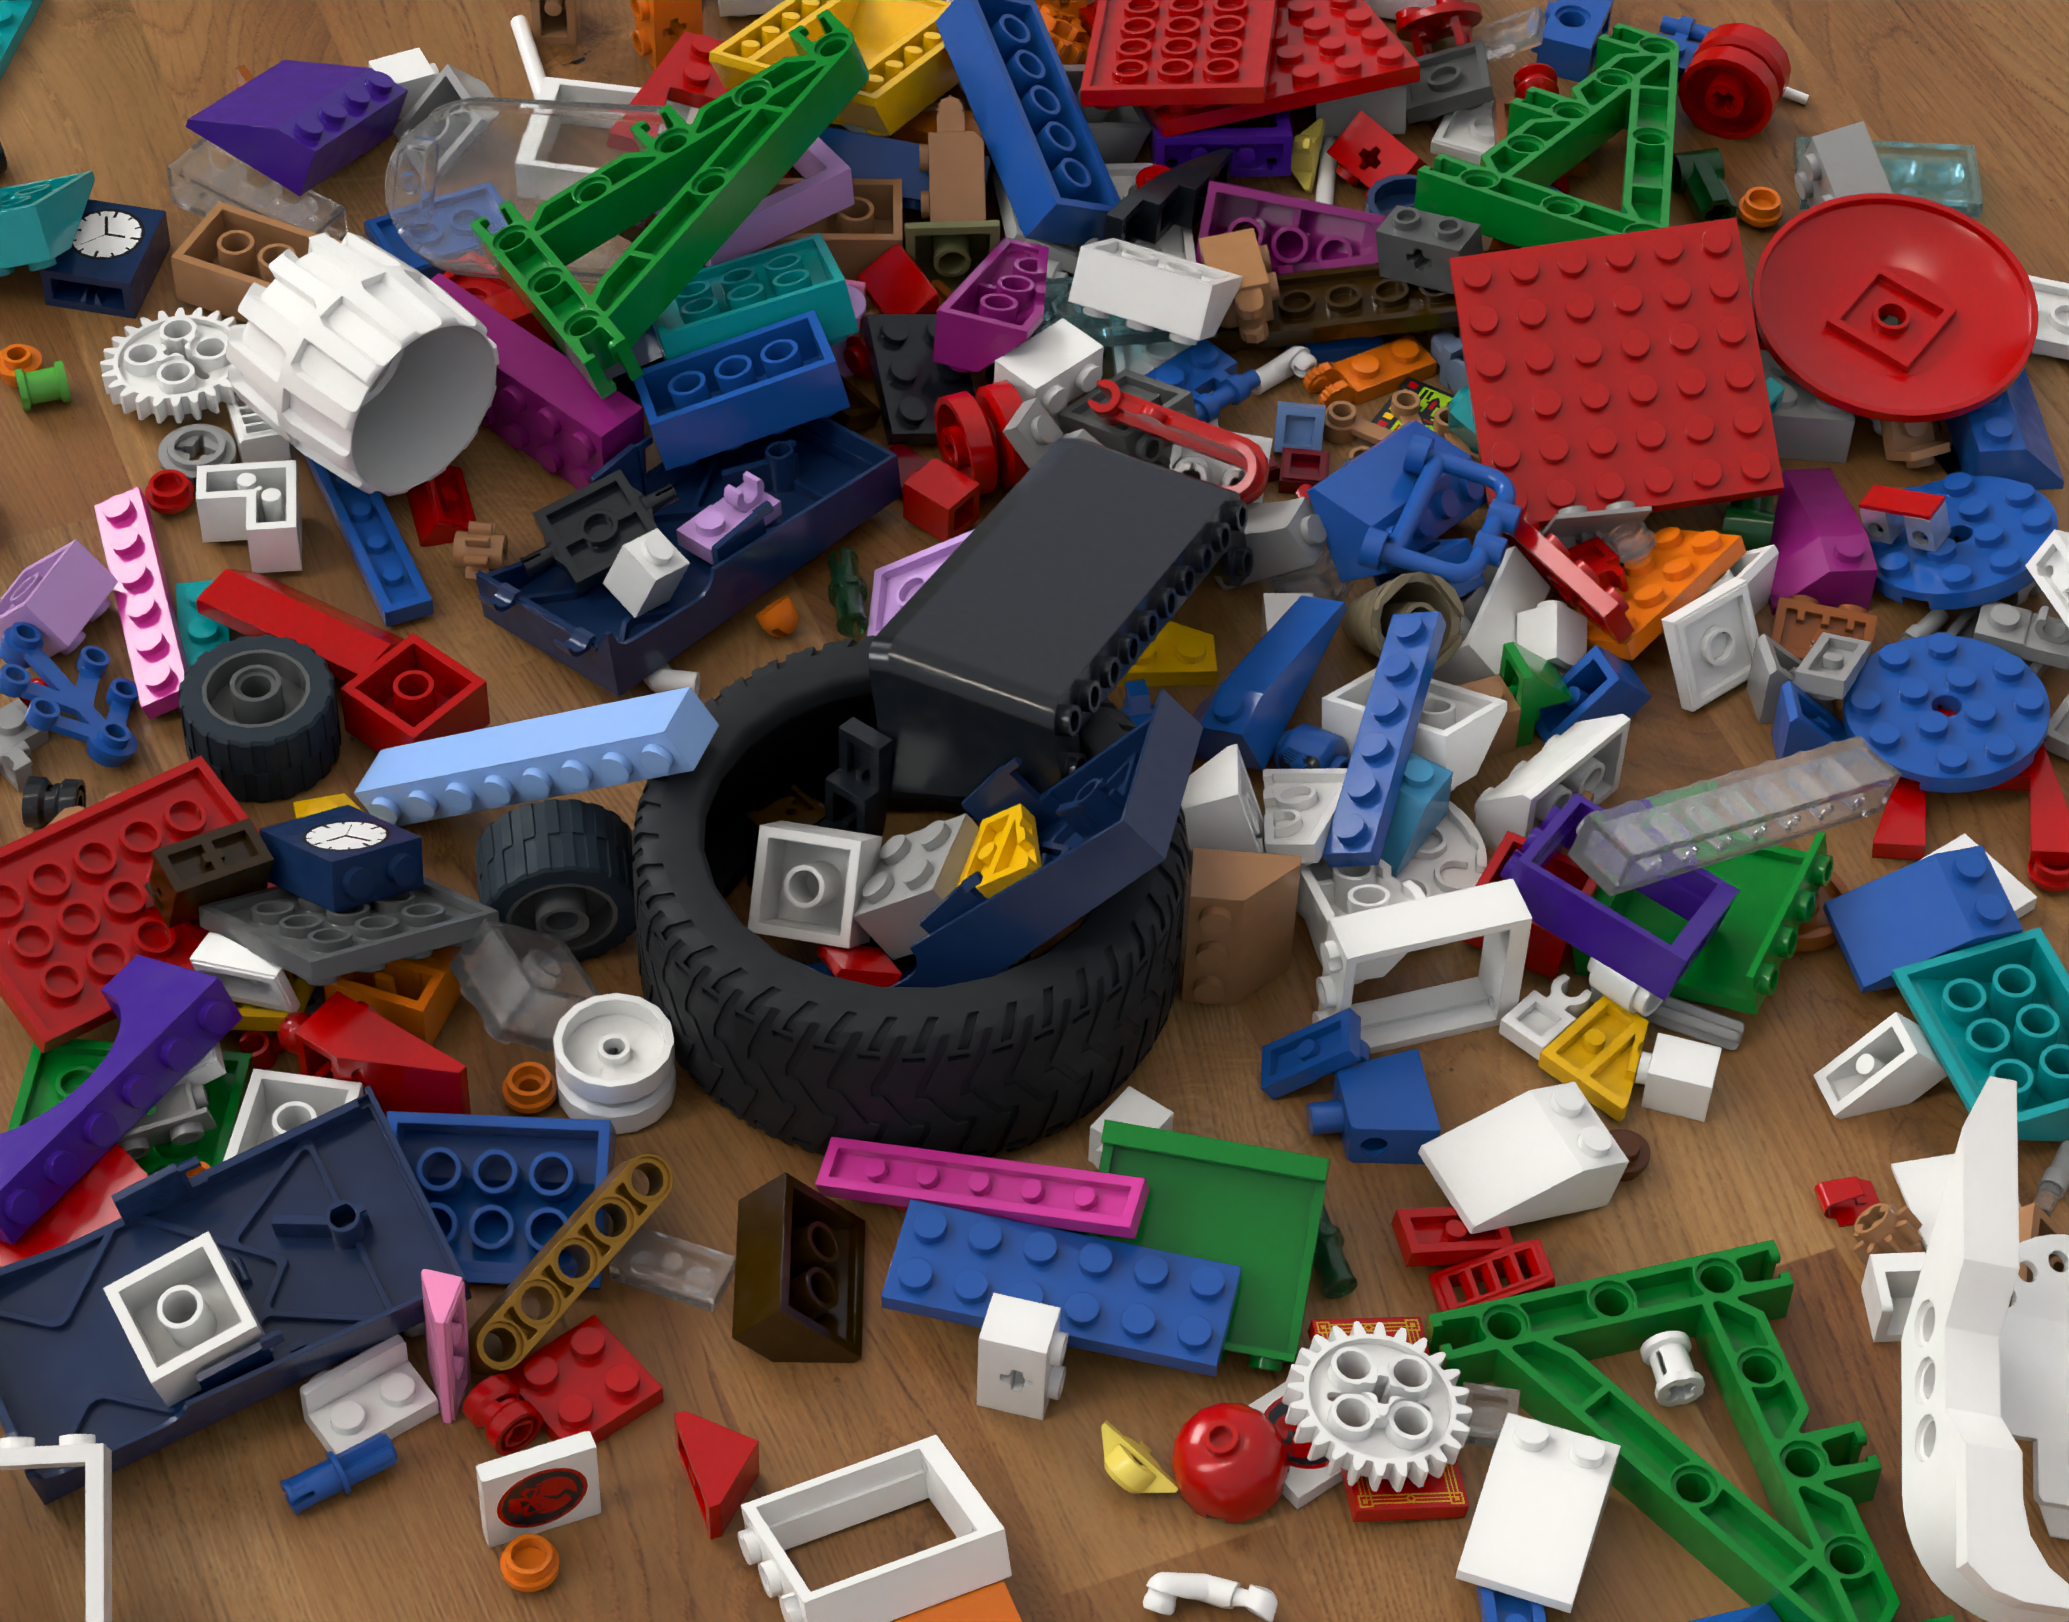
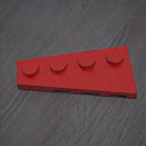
M1522 507V514L1514 536L1505 533L1501 534L1503 538L1508 539V548L1516 546L1548 583L1550 588L1553 586L1566 603L1573 608L1578 606L1589 621L1617 643L1621 644L1635 631L1625 615V612L1630 609L1627 602L1613 587L1609 586L1603 590L1598 585L1600 582L1599 578L1583 560L1580 559L1574 564L1568 558L1570 556L1569 551L1555 535L1550 533L1547 537H1544L1539 532L1541 527L1537 521Z

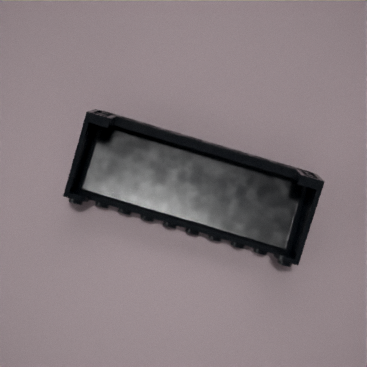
M1059 438L872 641L868 667L878 731L893 739L890 791L968 797L1001 765L1004 766L1017 757L1022 759V762L1015 771L1037 792L1043 794L1085 764L1087 758L1084 753H1081L1078 734L1080 729L1093 713L1098 710L1111 691L1117 687L1129 669L1136 664L1138 658L1151 642L1156 639L1169 620L1174 617L1187 598L1193 594V591L1205 576H1221L1226 586L1234 587L1240 586L1250 576L1253 568V553L1251 548L1246 546L1245 537L1248 508L1245 502H1241L1239 494L1236 491L1082 438Z

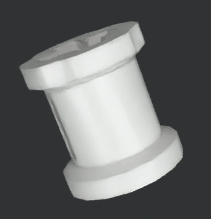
M1666 1331L1658 1333L1645 1341L1640 1348L1643 1362L1652 1368L1657 1383L1654 1395L1657 1402L1662 1406L1685 1405L1696 1400L1704 1392L1705 1382L1703 1376L1694 1370L1689 1356V1352L1692 1349L1691 1342L1685 1332Z

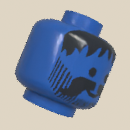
M1307 723L1284 732L1273 754V764L1277 769L1348 768L1350 762L1349 747L1342 736Z

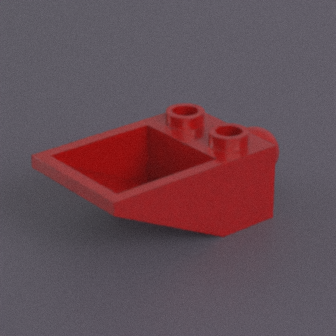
M337 990L314 1014L294 1012L287 1015L279 1025V1043L288 1053L298 1056L300 1075L360 1082L363 1085L364 1095L366 1094L365 1087L370 1085L386 1118L387 1111L471 1115L466 1066L378 1015L375 1009L364 1001L356 1002Z

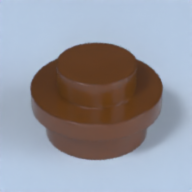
M1626 1129L1610 1130V1134L1629 1160L1620 1181L1633 1180L1647 1168L1651 1155L1650 1147L1647 1141L1636 1132Z

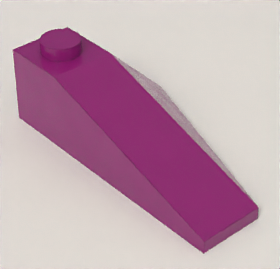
M1209 181L1198 238L1254 228L1258 245L1267 244L1272 272H1275V274L1378 263L1375 231L1387 216L1221 181ZM1198 239L1195 252L1196 263L1202 264Z
M1005 237L937 309L933 362L949 365L952 370L957 372L978 373L996 359L1025 342L1043 322L1049 247Z
M1831 468L1783 470L1784 490L1783 494L1778 496L1770 545L1774 544L1779 551L1768 601L1771 614L1775 615L1779 597L1789 598L1791 595L1810 596L1818 600L1820 605L1838 608L1842 604H1852L1869 611L1878 572L1877 564L1868 534Z

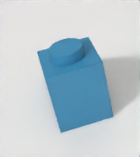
M1410 752L1380 858L1391 865V875L1395 878L1398 877L1448 812L1453 772L1413 752Z

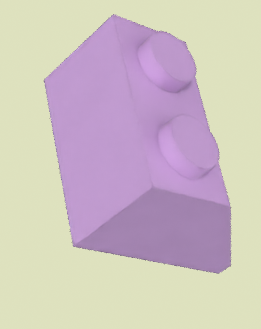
M75 539L23 569L1 597L0 641L7 628L12 627L17 622H26L34 625L41 632L42 650L49 658L59 652L64 656L70 654L86 637L82 629L87 622L95 621L110 606L111 601L107 596L119 581Z

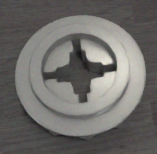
M191 424L180 427L169 433L159 445L158 458L160 468L163 470L180 471L193 483L197 480V466L235 464V441L227 431L214 425ZM201 448H204L206 455H201L199 460H190V458H195L197 453H200Z

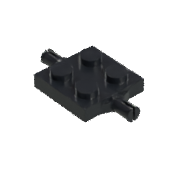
M621 469L533 513L535 523L544 537L546 546L523 558H519L522 567L528 577H531L533 574L556 564L558 568L567 573L575 588L581 594L604 582L624 544L658 528L655 524L654 513L674 503H678V495L672 484L668 483L666 486L644 496L630 485Z

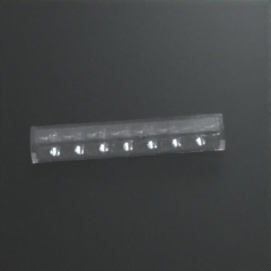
M1860 735L1839 742L1832 741L1825 746L1812 750L1799 751L1794 755L1774 761L1767 760L1757 766L1740 771L1733 770L1726 775L1705 781L1699 780L1692 785L1675 790H1664L1657 795L1637 801L1630 800L1623 805L1603 811H1593L1579 823L1576 830L1577 837L1568 856L1609 896H1613L1880 813L1902 773L1890 765Z

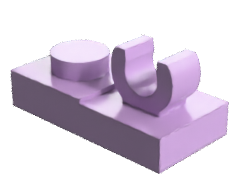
M746 471L743 474L744 482L735 488L728 484L724 489V497L713 505H709L676 529L678 545L714 565L712 546L753 513L752 510L766 500L774 508V511L764 517L765 526L782 514L781 501L764 492V482L762 479Z

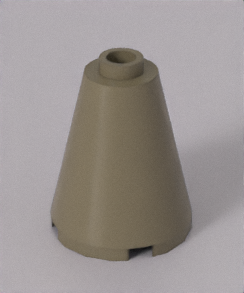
M1425 572L1401 574L1355 598L1347 605L1348 609L1342 618V626L1347 638L1354 644L1380 658L1393 614L1440 611L1447 625L1434 670L1451 660L1461 645L1463 634L1459 633L1460 617H1464V608L1456 590L1442 577Z

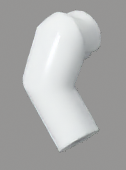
M1293 346L1255 370L1260 377L1261 383L1251 392L1255 395H1260L1295 374L1299 378H1304L1306 372H1309L1315 366L1317 367L1316 358L1310 354L1308 348Z

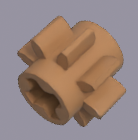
M469 521L468 531H456L453 543L454 568L466 569L465 579L477 580L475 573L479 570L488 573L506 567L508 537L506 534H495L496 523Z
M1886 1203L1874 1204L1862 1212L1854 1224L1855 1233L1853 1237L1858 1241V1244L1855 1245L1853 1251L1866 1266L1870 1254L1920 1252V1242L1923 1238L1917 1231L1921 1228L1922 1223L1907 1205L1898 1210L1893 1203L1889 1205Z

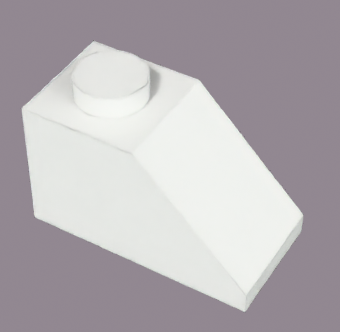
M1895 1012L1813 1076L1833 1115L1838 1119H1844L1911 1104L1948 1075L1921 1027Z

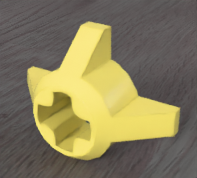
M1321 118L1302 133L1296 135L1292 142L1291 172L1307 194H1312L1326 125L1324 119Z
M1107 1420L1104 1421L1101 1425L1104 1468L1119 1486L1132 1494L1176 1493L1178 1491L1177 1483L1162 1470L1158 1462L1150 1454L1152 1450L1142 1441L1137 1443L1133 1439L1124 1436Z

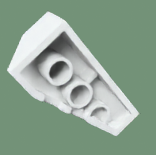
M1322 856L1318 863H1312L1300 868L1297 898L1322 967L1320 944L1326 941L1329 918L1425 897L1421 888L1411 880L1401 883L1391 875V865L1380 859L1379 865L1329 867L1324 856ZM1407 953L1357 963L1354 984H1359L1367 979L1384 977Z

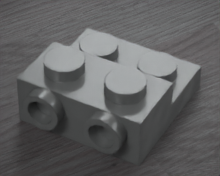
M1127 369L1109 379L1116 383L1123 392L1197 419L1191 391ZM1099 387L1058 413L1062 431L1071 433L1084 429L1103 446L1152 463L1159 459L1164 448L1173 444L1123 424L1111 426L1103 423L1087 403L1089 399L1099 404H1106L1110 401Z

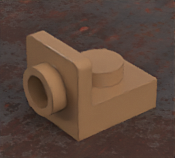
M1880 420L1886 460L1906 461L1907 468H1919L1934 464V456L1951 452L1949 441H1935L1932 422L1902 423Z

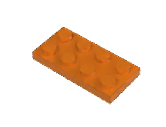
M1667 527L1656 532L1652 540L1640 552L1628 558L1622 567L1629 590L1622 592L1620 588L1613 587L1629 605L1630 609L1625 612V615L1635 631L1619 644L1587 619V653L1595 645H1598L1621 659L1634 660L1664 631L1661 619L1698 599L1746 553L1742 537L1740 535L1720 534L1717 531L1680 530L1678 527ZM1577 608V609L1574 610V611H1576V612H1578V613L1584 615L1579 608Z

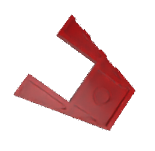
M685 31L611 127L607 145L631 152H641L629 127L644 120L651 128L647 131L651 137H657L662 120L658 110L666 105L667 100L700 109L728 92L729 89L725 88L709 62L710 51L725 41ZM787 172L782 178H789V172Z
M1938 705L1937 711L1945 716L1957 714L1954 711L1942 709L1941 705ZM2042 743L2041 747L2034 754V762L2027 769L2006 782L1986 789L2028 791L2029 865H2034L2035 859H2040L2044 866L2069 867V809L2044 743ZM1897 776L1873 839L1872 858L1921 860L1925 857L1926 790L1919 789L1920 782Z

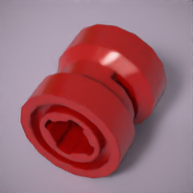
M506 1374L492 1375L481 1381L470 1391L462 1407L463 1414L477 1429L486 1430L487 1442L499 1455L503 1456L517 1453L535 1439L543 1425L541 1413L532 1403L520 1399L519 1388Z

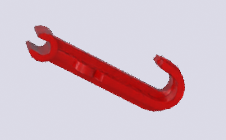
M1104 379L1096 382L1097 386L1110 401L1106 404H1099L1089 399L1087 403L1106 425L1115 426L1123 424L1244 470L1246 475L1238 484L1219 486L1236 491L1240 496L1241 502H1245L1246 505L1259 499L1265 492L1269 475L1268 458L1260 446L1252 440L1123 392L1111 380Z

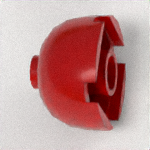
M1219 1403L1201 1409L1183 1424L1174 1441L1172 1471L1182 1499L1196 1514L1207 1518V1515L1214 1518H1225L1226 1523H1242L1264 1514L1278 1502L1284 1491L1282 1485L1287 1478V1471L1289 1472L1290 1467L1288 1453L1280 1431L1261 1411L1243 1403Z

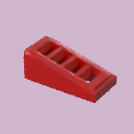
M1533 1239L1516 1243L1428 1274V1284L1438 1311L1443 1312L1555 1287V1277L1540 1239ZM1523 1274H1527L1528 1279H1524ZM1507 1277L1509 1285L1502 1287L1499 1279ZM1484 1282L1487 1293L1480 1295L1476 1283ZM1462 1286L1466 1301L1458 1303L1452 1287Z

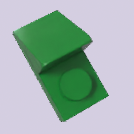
M1515 642L1503 644L1499 674L1521 708L1515 748L1532 744L1535 722L1539 721L1541 708L1571 701L1573 695L1552 663Z

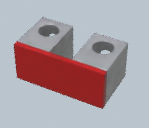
M1874 484L1859 503L1862 525L1871 541L1892 544L1905 527L1909 547L1936 552L1951 532L1945 496Z

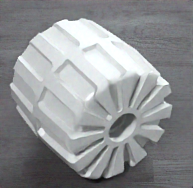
M324 232L309 237L308 254L301 258H298L289 248L285 250L268 266L275 277L268 288L254 282L241 301L238 312L248 319L247 324L233 325L230 328L226 347V359L232 363L228 367V378L234 392L301 453L365 493L371 494L374 491H380L387 496L405 494L409 489L426 481L430 482L444 472L446 467L461 451L468 447L477 434L488 408L492 405L497 388L495 381L499 356L497 345L486 336L487 328L432 280L362 236L347 232L342 243H339L331 238L329 233Z

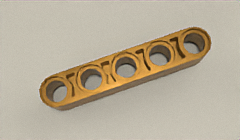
M649 1153L639 1155L620 1163L607 1175L468 1330L471 1371L487 1376L511 1369L523 1360L668 1196L673 1186V1174L666 1160L658 1155ZM634 1169H639L645 1173L649 1180V1191L646 1196L638 1193L632 1185L631 1178ZM598 1209L606 1211L612 1218L614 1226L610 1237L600 1233L596 1227L595 1216ZM562 1250H567L576 1259L577 1271L573 1278L563 1274L559 1268L558 1258ZM525 1291L536 1295L540 1302V1314L536 1320L526 1316L522 1310L521 1299ZM488 1332L495 1334L502 1341L504 1349L499 1362L490 1359L484 1351V1338Z

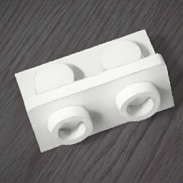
M399 1334L362 1351L358 1356L332 1370L328 1369L319 1372L300 1388L304 1421L326 1451H332L335 1455L378 1433H386L390 1439H393L440 1413L437 1397L408 1361L406 1342Z

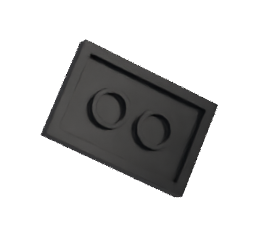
M867 314L863 321V333L888 445L898 443L938 444L934 422L937 399L962 391H967L975 398L970 372H957L952 370L949 365L933 362L937 314Z

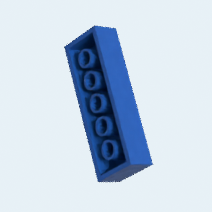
M953 0L935 23L1024 237L1074 246H1083L1092 238H1098L1102 241L1104 239L1106 214L1119 204L1121 200L1035 0Z

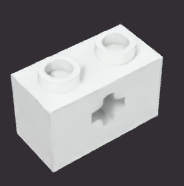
M993 1293L978 1339L976 1405L1039 1420L1044 1419L1049 1399H1060L1066 1377V1367L1062 1366L1066 1353L1068 1333L1060 1332L1061 1308Z

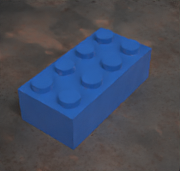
M815 310L643 368L644 375L634 380L666 471L679 466L692 465L699 459L725 450L738 449L745 443L771 434L784 433L794 426L817 418L830 417L836 412L850 407L837 362Z

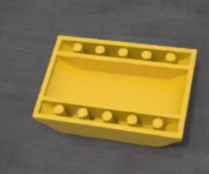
M785 0L709 53V62L725 88L731 90L784 57L798 56L788 32L796 27L803 25L809 32L806 38L812 42L824 36L825 34L816 15L828 9L852 32L870 73L866 84L831 123L859 126L865 128L867 133L874 136H891L959 83L957 73L935 23L951 4L942 0Z

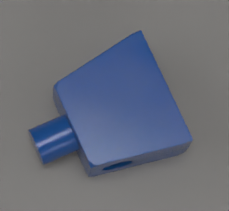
M1418 1049L1407 1050L1345 1066L1335 1072L1332 1100L1312 1102L1306 1105V1120L1310 1135L1340 1133L1345 1156L1353 1163L1425 1164L1418 1154L1421 1145L1439 1137L1441 1132Z

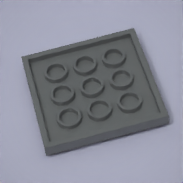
M423 877V888L336 913L278 886L198 906L200 927L247 948L250 952L281 967L284 971H289L305 979L308 984L316 986L333 984L339 980L340 975L355 971H380L386 968L387 962L398 959L427 958L433 954L434 949L445 946L463 947L474 945L479 942V937L500 931L498 910L426 877Z

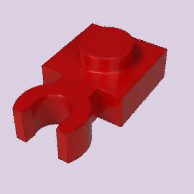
M1595 536L1567 549L1570 553L1568 558L1574 564L1581 559L1593 570L1600 580L1598 585L1603 590L1609 586L1618 587L1622 592L1629 590L1626 575L1620 565L1618 555L1599 536Z

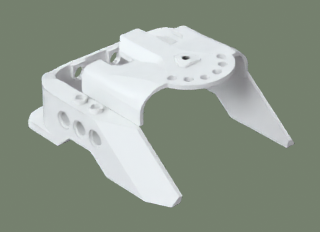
M1989 1076L1962 1127L1901 1338L1903 1512L1912 1546L1923 1568L1936 1586L1962 1608L1988 1622H2069V1584L2048 1566L2030 1535L2023 1501V1452L2015 1441L2017 1439L2032 1442L2033 1499L2040 1507L2049 1536L2069 1540V1235H2043L2019 1243L2017 1081ZM2050 1254L2060 1257L2064 1264L2063 1272H2057L2052 1269L2048 1259ZM2020 1264L2027 1266L2031 1270L2033 1275L2032 1282H2025L2019 1277Z

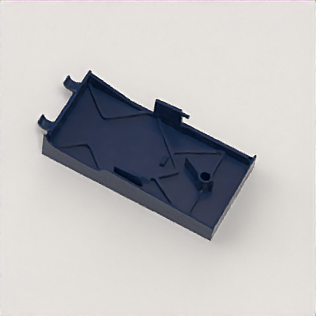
M817 418L794 426L784 433L771 434L745 443L738 449L725 450L699 459L689 466H679L666 471L662 462L646 473L643 450L653 444V438L647 436L635 445L631 443L590 476L589 479L590 484L621 469L630 485L644 496L666 486L668 483L672 484L678 495L679 502L654 513L655 524L690 564L670 601L634 618L603 583L579 594L567 573L558 568L556 564L528 577L521 562L488 573L480 570L475 573L480 594L478 596L482 604L484 617L617 697H620L902 495L897 454L829 418ZM746 471L762 479L764 482V492L781 501L782 514L765 526L764 517L774 511V508L766 500L752 510L753 513L712 546L714 565L678 545L676 529L709 505H713L724 497V489L728 484L735 488L744 482L743 474Z
M1162 689L1159 691L1154 711L1150 718L1043 794L1037 792L1015 771L1021 765L1022 759L1015 757L1006 765H1001L962 801L961 807L981 824L983 819L1021 803L1035 817L1042 867L989 899L975 888L981 883L983 875L978 871L963 880L957 888L921 919L919 925L929 935L911 945L910 949L913 954L895 960L891 959L901 971L902 977L890 987L938 988L995 976L1164 861L1203 726ZM871 936L870 942L861 945L881 948Z
M370 1085L365 1087V1095L188 1178L186 1172L201 1166L197 1156L176 1166L173 1163L111 1195L122 1218L63 1246L0 1267V1422L6 1434L4 1438L32 1437L35 1438V1446L59 1445V1436L92 1434L96 1436V1443H104L112 1450V1472L424 1322L421 1271L423 1269L462 1277L465 1284L466 1301L471 1299L472 1296L467 1280ZM209 1231L226 1258L265 1335L258 1338V1342L195 1374L202 1390L168 1408L150 1383L103 1288ZM85 1466L24 1469L28 1481L44 1505L85 1486Z

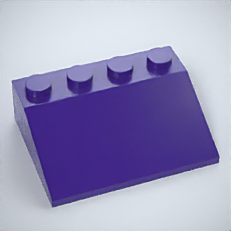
M283 60L189 118L186 127L296 195L302 196L393 135V130L396 127L408 90L395 83L389 75L375 71L372 68Z

